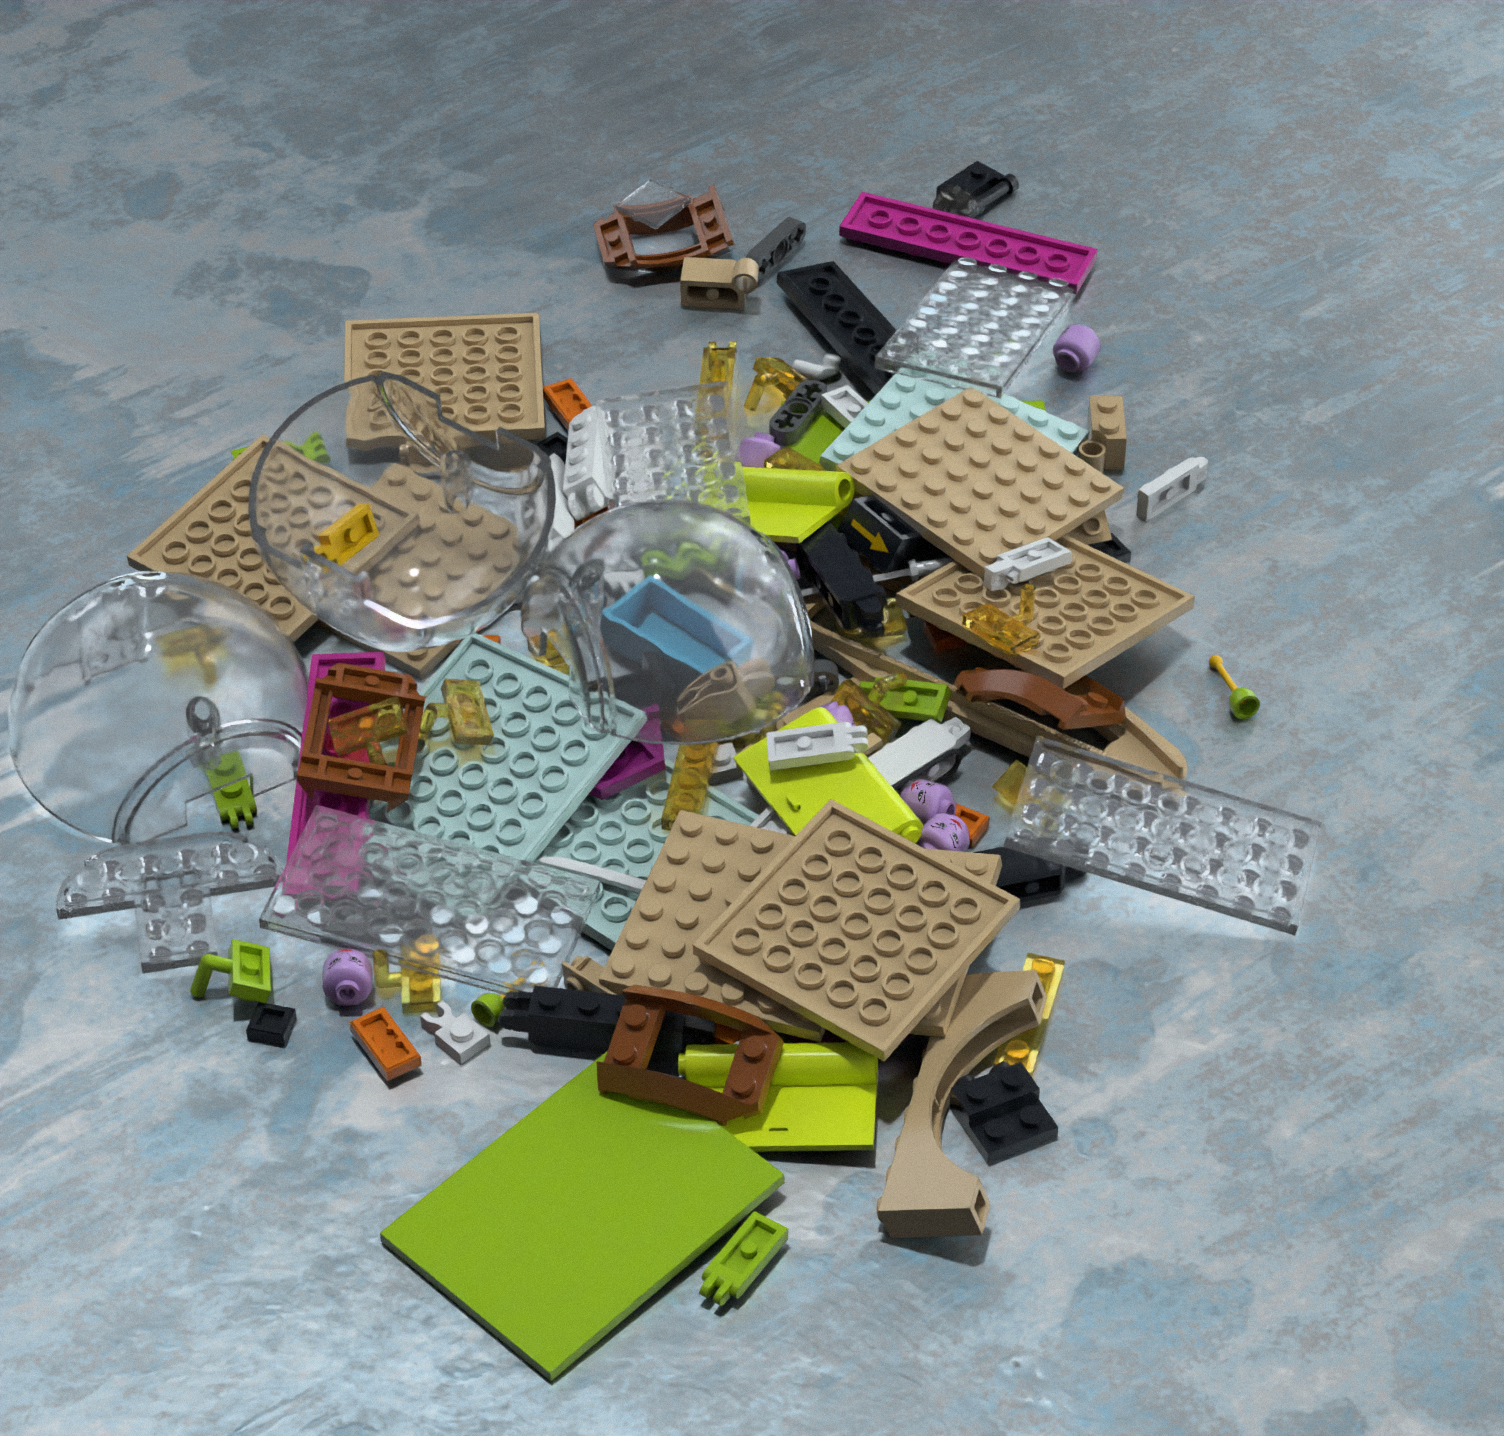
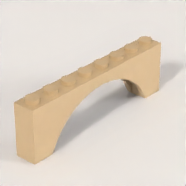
M1036 970L966 974L946 1036H930L927 1048H924L922 1051V1065L919 1075L913 1081V1095L910 1105L904 1111L902 1132L895 1141L894 1159L892 1165L886 1171L885 1189L882 1197L877 1201L878 1219L884 1223L890 1238L977 1236L983 1234L991 1205L979 1177L955 1165L943 1153L941 1143L942 1125L950 1103L951 1087H954L956 1081L968 1075L985 1056L998 1046L1024 1031L1040 1025L1047 995Z

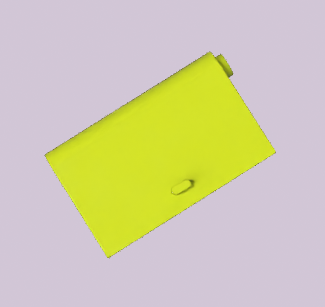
M714 465L709 468L703 480L707 499L669 527L668 531L669 535L715 537L742 541L757 540L801 543L850 504L855 492L853 478L847 472Z
M818 707L777 731L838 722L826 708ZM766 737L733 757L734 762L794 836L806 826L830 799L913 843H916L921 836L923 824L863 752L854 753V758L850 760L771 771L768 762Z
M850 1042L784 1043L762 1112L747 1119L744 1116L727 1121L726 1126L721 1127L754 1152L874 1150L878 1058ZM738 1044L687 1045L685 1053H679V1076H686L687 1081L722 1093Z

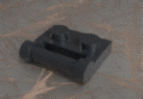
M976 161L937 186L936 197L964 213L976 217L984 211V207L1004 194H1011L1019 188V182L1013 174L1003 175L987 165Z

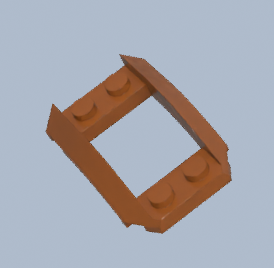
M714 184L708 186L710 192L693 198L690 194L672 202L644 208H621L619 203L613 205L615 211L607 219L604 220L601 217L593 224L603 262L607 269L637 272L678 270L683 267L684 257L714 259L738 249L724 213L725 209ZM694 225L700 242L673 252L640 255L635 253L630 234L643 235L676 231Z
M339 662L328 669V675L324 678L316 677L296 780L311 800H313L314 790L361 797L368 800L388 802L387 813L408 800L426 696H421L417 692V683L413 677L408 674ZM332 697L405 709L395 767L322 755Z
M996 666L989 669L976 667L975 670L961 671L954 682L958 690L967 692L965 699L969 702L1010 699L1040 715H1053L1060 720L1058 727L1063 730L1122 724L1126 717L1124 699L1086 675L1062 689L1049 680L1025 672L1021 668L1011 670L1004 666Z
M635 984L621 991L626 998L605 1060L604 1062L597 1061V1082L600 1093L608 1094V1091L627 1094L629 1098L675 1107L716 1121L721 1126H726L727 1121L741 1116L747 1119L762 1112L784 1044L782 1038L756 1015L733 1006L689 993ZM666 1011L710 1020L742 1031L722 1093L681 1078L646 1070Z

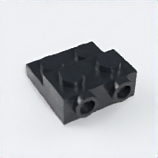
M1000 1062L991 1068L989 1074L976 1079L972 1075H965L956 1081L954 1087H951L950 1110L987 1164L1058 1137L1057 1124L1039 1100L1040 1088L1021 1062L1009 1065L1007 1062Z

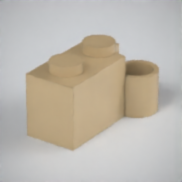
M684 257L680 279L681 306L744 309L746 294L753 292L757 287L758 264L749 258H741L735 261L731 259Z
M1089 396L1087 430L1090 432L1088 441L1081 443L1079 446L1078 458L1102 474L1104 470H1124L1127 436L1123 396Z

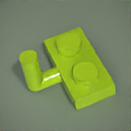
M232 939L228 950V958L205 954L201 957L190 988L192 995L203 997L212 972L216 971L228 974L229 995L244 1001L267 1003L271 992L270 947Z

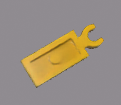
M357 504L318 535L320 546H310L305 551L306 557H317L316 565L310 569L311 573H326L331 567L339 568L379 536L370 504Z

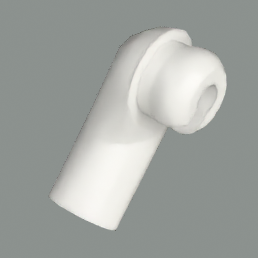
M832 354L824 356L823 364H813L796 359L792 366V374L817 381L834 377L841 370L839 368L841 359L839 356Z

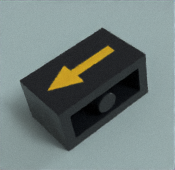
M873 495L853 499L837 530L839 533H844L848 546L851 549L860 552L870 561L873 568L883 573L905 569L907 561L910 560L922 537L918 531Z

